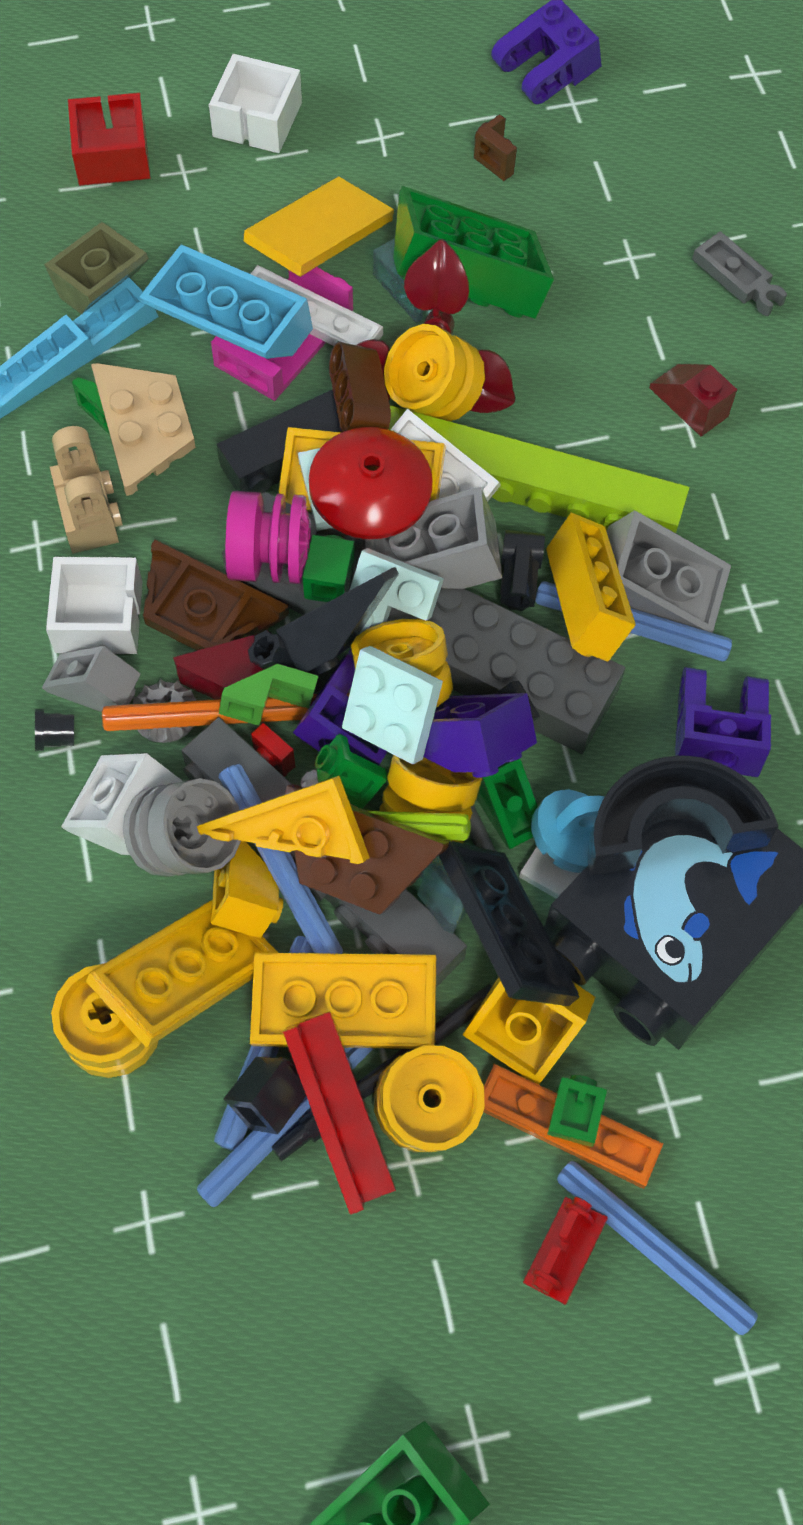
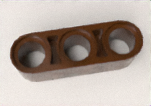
M338 341L330 355L329 373L341 430L344 432L360 427L389 429L391 409L377 350Z

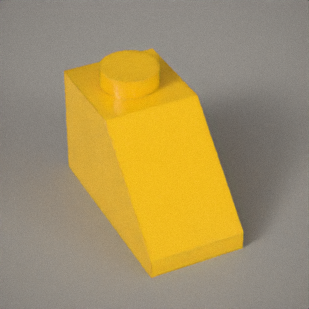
M241 841L235 856L223 868L214 870L211 924L261 938L270 923L275 924L279 920L283 909V898L279 897V888L265 862L246 841Z

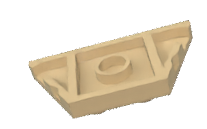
M99 363L91 364L126 496L132 495L138 491L137 484L152 473L158 476L169 468L174 460L184 457L196 448L176 375Z

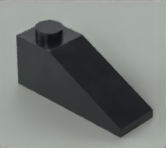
M396 567L383 572L276 630L297 670L308 672L315 669L317 674L320 675L340 664L337 656L351 647L354 639L359 635L399 575Z

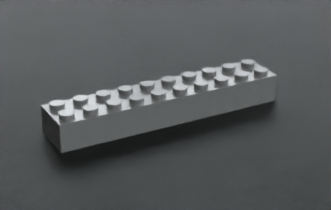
M263 492L265 512H272L275 497ZM286 502V513H290L291 504ZM308 513L311 520V540L312 535H336L345 540L354 541L355 563L348 590L350 591L361 551L366 549L365 540L346 535L335 528L317 531L313 515ZM224 548V550L222 551V555H223L225 573H226V575H227V572H226L225 548ZM262 563L257 582L240 581L288 605V608L302 615L326 603L304 599L303 578L301 584H290L287 564L283 566L280 583H273L269 563ZM441 588L432 617L427 621L434 622L443 628L448 652L445 661L448 662L453 690L464 696L491 695L510 682L519 680L541 716L533 722L535 731L583 755L619 691L626 667L612 660L607 662L594 656H583L575 649H572L569 639L466 589ZM392 607L387 622L399 619L420 618Z

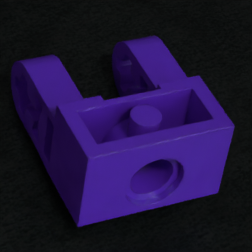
M551 0L535 11L517 27L501 37L491 52L493 61L504 72L513 71L539 51L545 56H550L532 69L522 82V92L534 104L545 102L570 83L573 86L577 85L602 67L599 38L562 0Z
M350 648L306 711L293 734L317 751H320L324 745H329L340 733L348 738L350 752L379 766L388 751L342 728L349 700L347 693L352 687L355 674L353 654Z
M684 667L678 694L675 756L701 757L723 764L741 775L759 777L771 750L769 680L751 676L745 677L741 689L739 713L712 710V706L706 705V670Z

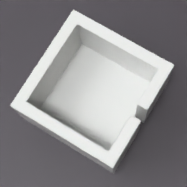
M233 54L209 103L213 137L243 144L246 139L249 140V146L280 153L302 104L300 70Z
M53 557L46 631L55 653H67L105 646L114 654H137L140 623L138 614H140L143 582L136 558Z

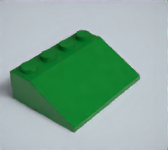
M401 186L398 199L393 258L397 274L405 280L409 267L418 257L429 250L438 240L443 239L453 248L465 268L469 281L468 297L472 302L484 307H488L491 304L503 308L506 313L517 318L525 315L536 319L554 281V277L535 231Z

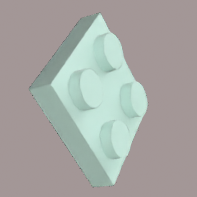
M372 646L360 649L342 728L411 764H415L423 760L443 681Z

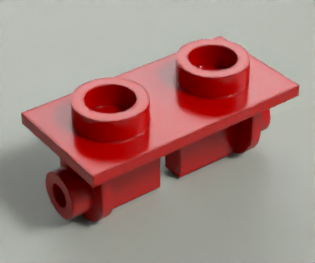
M565 1196L523 1284L566 1305L608 1217L592 1210V1205L579 1197H574L572 1200Z

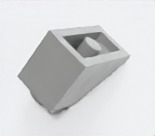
M105 646L59 654L42 689L50 694L102 712L105 706L128 705L135 695V685L141 673Z

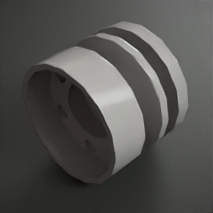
M201 778L144 789L131 801L124 816L123 836L127 851L137 866L151 875L169 877L208 873L223 868L235 856L241 841L233 839L227 842L212 839L205 834L199 835L196 826L239 811V806L230 792L216 781Z

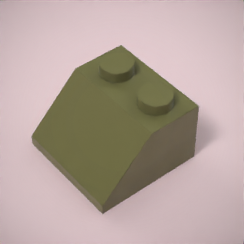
M101 222L44 265L60 299L82 314L124 280L138 272L149 258L146 252Z

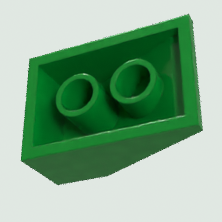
M423 1421L403 1434L309 1525H469L490 1503L428 1423Z

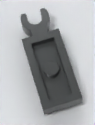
M721 231L694 250L692 260L743 304L753 299L756 302L757 310L765 316L771 314L774 305L769 300L775 301L779 306L784 304L787 293L778 285H770L773 275Z

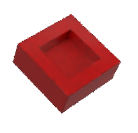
M262 723L251 733L254 750L281 775L285 777L296 767L294 749L266 724Z

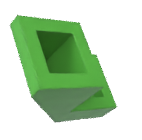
M275 664L225 687L221 696L219 714L260 726L268 697L308 709L318 676Z

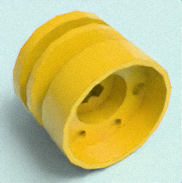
M393 755L387 777L389 785L383 793V803L379 811L460 813L468 815L469 820H471L473 814L471 806L474 805L477 799L482 778L473 777L472 772H452L424 757L423 760L411 764ZM450 840V841H455V842H459V843H463V842H464V841H458V840Z

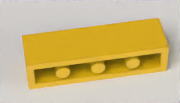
M571 512L547 546L546 551L572 649H575L583 656H594L608 662L636 624L605 526Z

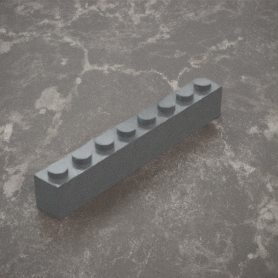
M220 717L181 750L186 766L183 768V771L190 780L201 778L216 781L223 786L219 780V773L231 765L240 764L261 802L285 795L286 787L292 785ZM289 852L296 863L295 852ZM309 887L317 900L321 901L325 898L336 908L334 914L345 927L350 930L356 927L367 937L365 943L374 954L436 955V987L465 959L467 945L407 890L400 895V898L385 913L379 915Z

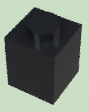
M256 1056L225 1096L224 1100L250 1130L279 1134L302 1103L306 1094L293 1063L282 1057L276 1059Z

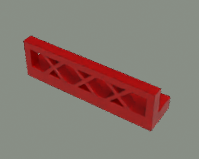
M329 1011L289 1026L283 1031L348 1211L352 1215L364 1210L365 1202L396 1191V1186L332 1013Z

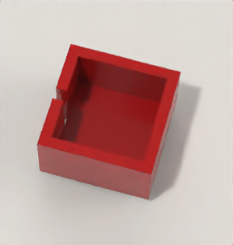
M140 93L108 95L113 128L108 129L106 128L100 96L68 99L72 157L79 186L151 179L146 127Z

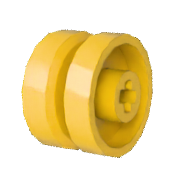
M421 324L404 332L397 338L390 349L384 367L385 386L390 398L402 408L442 420L453 421L461 418L471 410L481 395L485 380L484 362L478 350L467 341L450 334L436 325Z
M399 619L383 622L363 631L356 636L351 644L355 669L360 649L372 646L442 680L443 683L436 707L449 698L453 685L448 662L445 661L448 656L443 628L434 622L422 619Z
M98 964L85 967L67 979L56 994L51 1015L53 1031L74 1064L90 1075L112 1078L130 1074L144 1065L157 1048L158 1041L146 1048L86 982L89 973L103 965ZM108 1018H111V1019H112V1020H111L110 1022H108L107 1024H103V1022H104L106 1019H108Z
M421 1046L395 1058L381 1072L374 1089V1113L381 1130L395 1145L412 1152L444 1151L463 1143L478 1127L485 1108L484 1086L477 1069L463 1054L445 1046ZM427 1090H429V1098L435 1099V1106L433 1107L426 1106L423 1101V1095Z

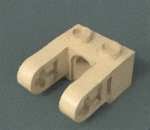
M68 426L58 430L52 437L58 465L51 466L50 471L72 554L119 543L115 527L123 526L117 502L109 504L107 498L108 494L114 493L108 470L100 471L87 430L79 426ZM76 446L78 449L73 451L69 450L70 447Z

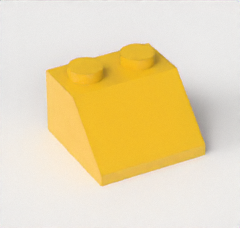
M498 977L462 1035L528 1080L539 1085L586 1023L595 996L574 983L580 997L570 1006L512 999L508 997Z

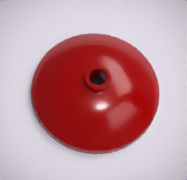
M360 427L344 431L331 438L320 448L310 467L309 492L315 509L330 526L355 538L383 539L404 532L422 517L431 499L433 480L426 457L408 438L388 429ZM373 465L378 467V469L371 471L366 469L365 467Z

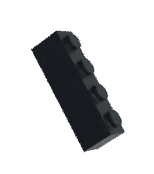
M333 389L217 443L220 467L236 491L260 492L262 494L271 486L280 482L288 427L343 432L340 428Z

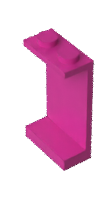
M315 267L301 277L288 270L289 278L287 280L353 311V287L342 278L334 277L318 267ZM309 334L293 356L269 359L217 336L211 341L214 366L276 401L326 342Z

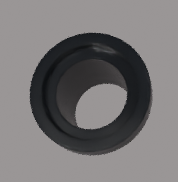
M35 709V751H44V747L74 746V714L44 713V709Z

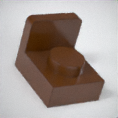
M499 114L490 122L483 123L476 131L474 159L505 181L514 174L517 147L509 139L504 138L506 118Z

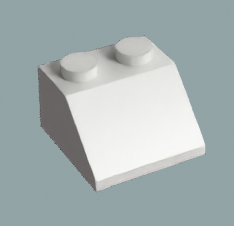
M147 753L101 755L61 827L72 834L116 853L130 855L123 836L124 816L131 801L144 789L164 784L179 783L182 780Z

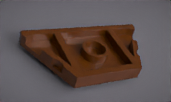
M157 540L153 541L151 545V570L148 572L147 579L148 595L145 599L143 613L145 625L198 651L251 635L256 636L288 616V605L240 581L229 580L226 574Z
M296 784L288 785L285 794L304 787ZM350 805L370 858L363 863L354 864L350 863V859L327 855L320 858L308 856L301 851L295 850L299 883L381 915L448 848L449 841Z

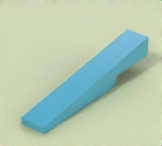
M128 277L75 320L72 321L67 315L63 316L0 366V419L158 318L154 308L140 302L139 296L143 291Z

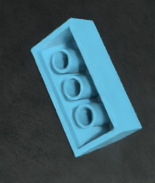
M182 244L139 296L140 302L266 359L293 356L313 330L307 298Z

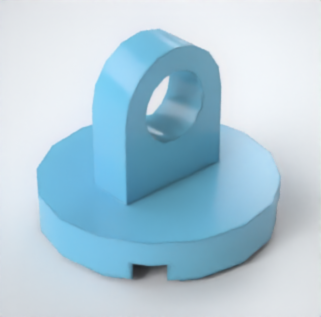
M568 789L555 791L540 802L532 815L531 832L538 849L543 855L548 853L555 860L553 862L554 865L574 873H581L588 866L589 840L597 813L605 798L604 796H587L584 793Z

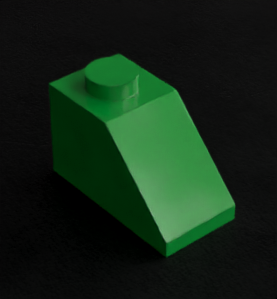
M521 759L504 763L498 767V773L483 777L477 796L478 803L508 849H512L533 838L531 832L532 815L538 807Z

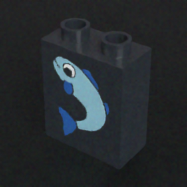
M667 819L651 825L642 834V851L634 869L590 876L587 866L551 904L544 928L574 983L585 985L593 976L620 999L613 1008V1012L618 1021L633 1036L650 1046H655L664 1037L679 1050L803 908V848L777 829L766 847L723 854L716 839L702 826L687 820Z

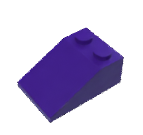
M528 694L449 696L446 701L436 707L423 757L452 772H472L473 777L476 778L488 777L498 773L499 766L520 759L523 751L537 743Z

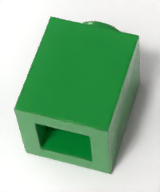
M312 535L303 574L304 599L327 603L348 592L355 563L354 541L345 540L336 535Z

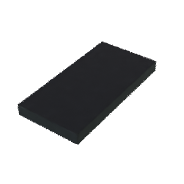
M446 840L449 841L448 848L439 855V858L508 997L570 1006L580 997L506 854Z

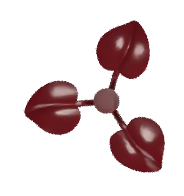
M440 239L409 267L404 280V289L408 299L416 308L420 310L433 309L427 315L424 324L436 325L452 334L455 322L451 314L458 313L466 304L469 296V281L459 256L445 240ZM374 339L358 343V346L377 350L384 377V367L390 351L388 345L381 340ZM478 350L484 362L485 380L481 395L470 411L492 413L510 407L514 404L516 396L509 366L497 353L490 350ZM387 391L388 400H390L391 398H390V395H389V393H388V391Z

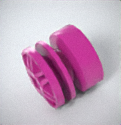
M233 491L230 495L226 523L225 558L227 578L235 581L257 582L262 563H269L273 583H280L283 566L287 564L290 584H301L311 543V520L307 511L305 495L294 494L291 512L286 513L284 494L277 493L272 512H265L264 501L260 492Z

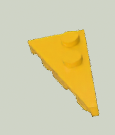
M340 776L196 826L199 835L205 834L212 839L229 842L234 839L256 843V847L285 852L298 850L308 856L320 858L324 855L350 859V863L354 864L363 863L370 858Z

